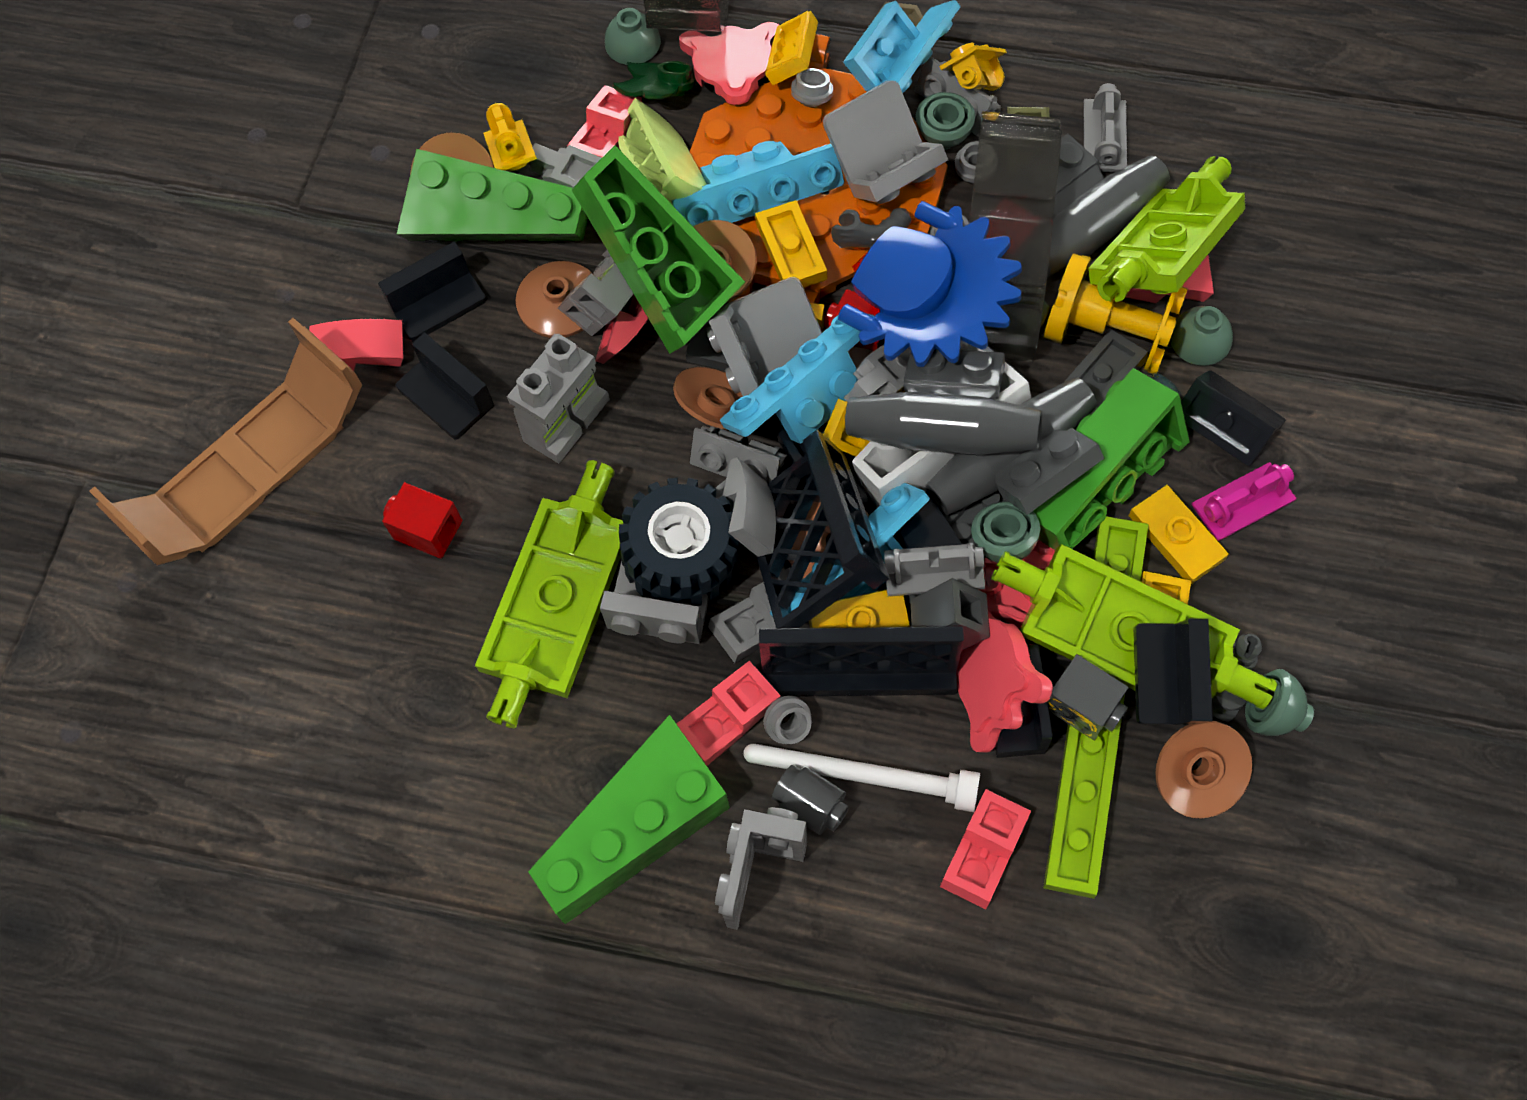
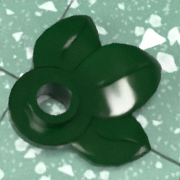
M666 61L661 64L627 62V69L634 78L624 82L613 83V88L622 95L628 97L643 95L646 99L659 100L686 94L687 90L695 86V76L691 73V66L680 61Z

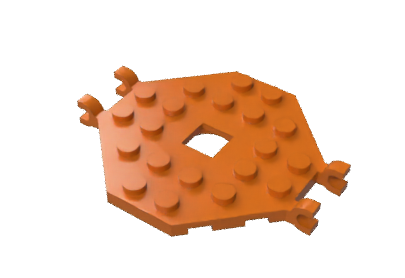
M819 34L815 35L808 68L820 69L829 75L830 82L833 85L832 98L817 107L804 106L794 99L791 94V85L796 79V75L775 85L768 82L759 86L758 90L752 93L750 100L744 104L731 105L726 102L705 112L690 149V153L700 172V167L710 165L719 156L729 154L737 156L752 151L755 145L765 141H781L793 156L830 144L823 126L824 117L866 93L853 74L826 69L830 59V53H827L830 37ZM918 130L922 142H926ZM946 162L935 168L936 173L932 177L919 183H908L899 189V196L883 204L854 198L843 171L844 184L842 186L831 189L828 195L819 193L797 201L827 268V280L804 287L810 303L819 304L822 297L836 291V285L854 277L855 271L852 266L870 250V248H840L833 242L831 231L833 226H841L839 223L840 214L847 209L855 210L858 212L862 223L879 225L882 220L890 217V213L894 209L904 208L911 216V223L907 228L929 234L931 225L915 218V210L921 201L938 207L947 176L948 165ZM755 215L733 222L750 237L756 250L757 265L749 286L732 301L751 294L754 283L770 286L780 281L757 228Z

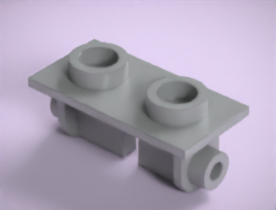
M931 56L924 63L914 91L923 98L939 92H952L966 98L975 111V123L971 132L978 136L986 118L993 120L1001 110V105L997 103V97L994 95L989 96L981 89L963 88L958 83L954 71L940 69L939 66L946 63V61L940 63Z
M1103 84L1095 94L1094 99H1084L1083 101L1084 148L1098 160V165L1102 172H1117L1127 167L1126 100H1121V93L1114 84Z
M703 425L701 429H694L690 464L727 477L730 459L738 457L768 484L778 476V471L782 472L784 470L788 455L781 453V448L777 446L771 447L751 440L748 446L743 445V436L713 426L707 427Z
M973 543L884 551L885 567L890 578L886 581L887 597L923 594L951 578L978 590L985 589L983 547H976Z

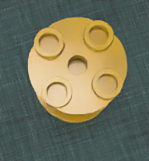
M1072 254L1060 283L1055 305L1053 304L1044 338L1061 344L1070 323L1103 334L1106 326L1119 329L1153 341L1143 371L1156 375L1165 352L1164 349L1157 346H1168L1176 324V317L1170 316L1169 313L1179 314L1188 288L1181 287L1178 292L1170 294L1163 315L1122 301L1115 302V297L1111 302L1106 301L1100 296L1097 289L1098 285H1092L1090 281L1085 280L1091 257Z

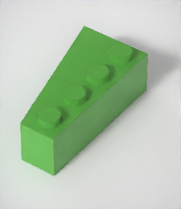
M616 145L573 187V194L669 354L683 347L745 283L734 269Z
M416 149L397 235L409 241H583L588 217L573 194L572 187Z
M1132 368L1122 381L1119 380L1111 386L1102 404L1093 414L1085 416L1076 429L1079 433L1098 443L1104 459L1033 510L1040 523V541L1054 550L1061 544L1073 549L1105 520L1107 506L1111 502L1122 504L1134 493V485L1137 478L1144 472L1153 476L1164 466L1165 460L1161 457L1170 448L1179 452L1190 442L1179 393L1135 368Z
M669 715L528 872L555 914L564 924H567L730 809L727 794Z

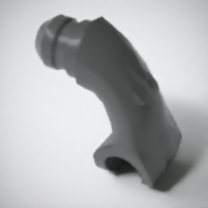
M896 208L890 213V217L882 220L879 225H868L860 221L857 211L847 209L839 216L841 226L835 225L832 227L833 242L840 248H871L878 238L890 227H909L911 223L910 213L904 208Z
M1242 634L1233 645V656L1238 659L1237 664L1252 670L1258 662L1257 657L1262 651V644L1256 635ZM1225 690L1222 693L1217 692L1212 698V716L1219 720L1230 722L1246 703V700Z

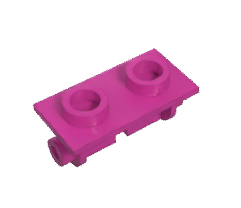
M1269 462L1192 502L1191 505L1215 539L1220 541L1296 501L1297 498L1289 489V482L1294 480V474L1286 464L1279 466L1277 464L1272 465Z

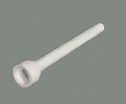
M749 744L744 749V758L749 763L788 769L791 765L801 770L807 767L822 776L946 797L945 802L955 804L954 809L974 812L980 778L979 772L960 769V774L950 773L949 777L759 744Z

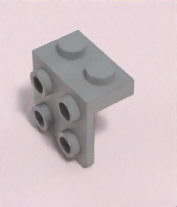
M888 80L830 112L823 119L824 129L834 148L854 198L873 201L876 204L889 202L899 196L900 188L910 182L919 183L929 179L936 173V167L948 161L942 144L922 142L900 85L896 81Z
M796 277L786 278L723 305L708 321L710 326L706 328L713 349L716 353L722 351L729 365L725 369V373L730 387L735 394L741 392L742 396L749 395L764 382L768 373L778 367H782L797 355L799 348L805 342L815 339L823 333L804 288Z
M621 561L614 592L604 591L600 610L606 627L620 634H643L659 637L671 643L690 642L700 644L709 597L707 594L702 595L701 606H692L690 600L682 601V604L666 599L664 601L652 599L650 592L645 597H642L636 591L635 582L629 583Z
M774 807L768 808L767 814L744 809L741 824L732 823L726 853L730 854L729 862L732 864L730 875L721 874L715 898V905L719 906L718 913L722 914L727 928L738 930L755 852L804 862L807 847L806 822L797 820V813Z

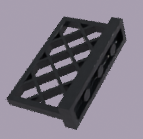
M817 429L803 440L807 454L768 483L775 500L776 531L777 529L785 530L773 553L757 557L776 629L800 628L863 581L874 590L890 579L846 455ZM811 472L804 489L796 490L800 480ZM790 501H798L790 519L783 518ZM813 502H821L814 519L805 520ZM808 531L800 550H792L799 532ZM831 533L824 552H815L822 534ZM786 560L794 561L786 580H779L778 577ZM809 563H818L810 582H801ZM833 565H842L844 573L830 584L825 585ZM795 593H804L799 606L788 614V609Z
M963 626L759 629L762 673L781 697L956 695L957 692L956 672L964 643Z

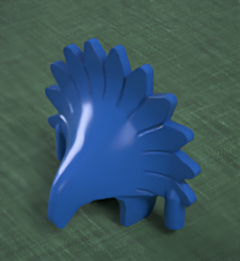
M921 201L915 210L914 216L937 228L935 236L898 226H892L885 231L870 248L851 281L855 293L879 309L880 312L872 317L849 304H845L838 316L839 321L860 331L859 341L863 345L885 339L884 355L888 361L894 360L910 347L915 364L918 367H924L927 364L935 348L948 362H958L961 341L981 350L988 347V338L984 326L1007 328L1009 326L1010 318L1000 306L1017 303L1021 300V290L1006 281L1019 275L1022 271L1019 261L1001 258L1011 246L1008 236L986 239L990 228L987 217H981L963 227L961 207L954 206L947 213L927 202Z

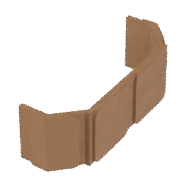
M294 318L289 320L288 323L300 343L284 382L155 494L111 503L95 486L89 491L98 500L96 505L156 565L187 557L188 553L196 551L203 553L208 547L215 545L262 504L265 497L277 486L289 480L331 443L337 436V433L343 429L342 424L345 416L352 410L362 383L356 373Z

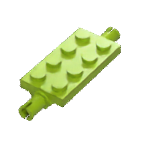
M1212 156L1206 160L1198 172H1191L1177 189L1163 188L1088 268L1090 284L1098 285V292L1103 299L1111 302L1115 297V302H1120L1126 297L1131 288L1151 290L1155 294L1178 292L1245 210V193L1227 192L1221 185L1230 176L1232 169L1230 162L1226 158L1219 156L1216 160L1215 156Z
M587 461L586 469L575 495H571L568 500L563 502L546 498L541 500L475 664L479 672L502 679L490 712L486 716L493 723L502 726L503 721H505L506 727L516 728L529 690L538 689L564 698L569 696L599 617L604 591L609 590L621 559L619 524H623V520L613 518L605 513L601 505L610 481L615 474L614 469L601 462L599 470H597V461Z
M1061 544L1056 548L1049 566L1041 570L1004 551L996 565L999 568L994 570L991 580L998 581L1031 597L1030 603L1032 604L1020 629L1024 638L1070 660H1073L1075 655L1078 654L1134 691V626L1140 623L1176 624L1191 618L1208 619L1212 698L1217 692L1222 693L1225 690L1263 710L1268 706L1273 697L1266 692L1268 690L1275 692L1277 682L1237 664L1238 659L1233 656V645L1240 629Z

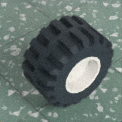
M678 477L668 478V485L660 487L658 482L648 485L649 494L645 496L639 491L632 498L633 508L626 506L622 514L623 524H619L620 550L625 575L629 583L635 582L636 591L642 597H645L650 592L652 599L663 601L666 599L682 604V601L690 600L692 606H701L702 595L707 594L711 601L719 596L720 585L727 588L732 581V571L737 569L739 541L728 533L732 517L730 502L725 496L716 499V488L709 484L704 489L698 488V480L688 478L687 484H678Z

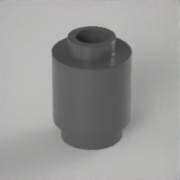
M791 765L778 781L771 797L780 803L779 808L797 813V820L805 821L806 827L819 835L827 828L834 832L849 809V806L843 802L846 792L807 767L801 770Z

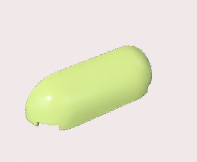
M635 98L628 108L631 122L626 136H619L618 139L621 152L670 203L674 199L685 198L701 190L702 186L706 185V181L682 137L657 112Z

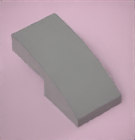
M738 457L730 459L723 496L733 506L728 533L757 557L771 554L774 550L776 534V511L771 490L767 482Z
M790 567L780 573L779 580H786L791 569ZM764 582L753 587L748 598L710 618L708 628L734 663L760 649L759 629H776L774 619L770 615L771 608Z

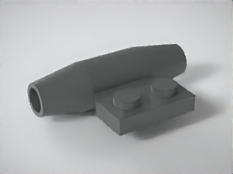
M1066 134L1010 176L1005 189L1034 216L1038 214L1052 219L1025 250L1024 257L1030 270L1038 277L1048 278L1067 268L1072 254L1090 256L1122 231L1169 182V171L1163 161L1156 156L1149 155L1103 178L1098 160L1071 135Z
M935 349L924 367H918L915 364L912 352L910 353L904 376L905 392L849 398L845 414V430L848 436L908 450L976 455L1037 450L1041 441L1042 410L996 400L999 398L1005 368L1004 353L960 350L958 362L950 363Z
M1074 377L1021 404V406L1042 410V432L1039 449L982 455L956 453L925 485L926 490H928L939 509L945 515H950L999 490L1005 500L1028 515L1103 460L1104 456L1098 443L1075 430L1081 420L1097 407V400L1087 384L1080 378Z

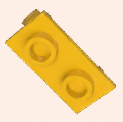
M973 42L967 43L950 53L952 59L939 67L944 71H954L958 83L965 89L983 88L984 90L994 91L1003 85L1005 76L998 58L1007 52L1002 48L989 47L988 44L979 46L974 45Z
M492 104L486 112V118L491 130L483 134L494 167L507 171L519 170L526 166L528 162L537 159L523 120L514 122L511 111L505 104Z

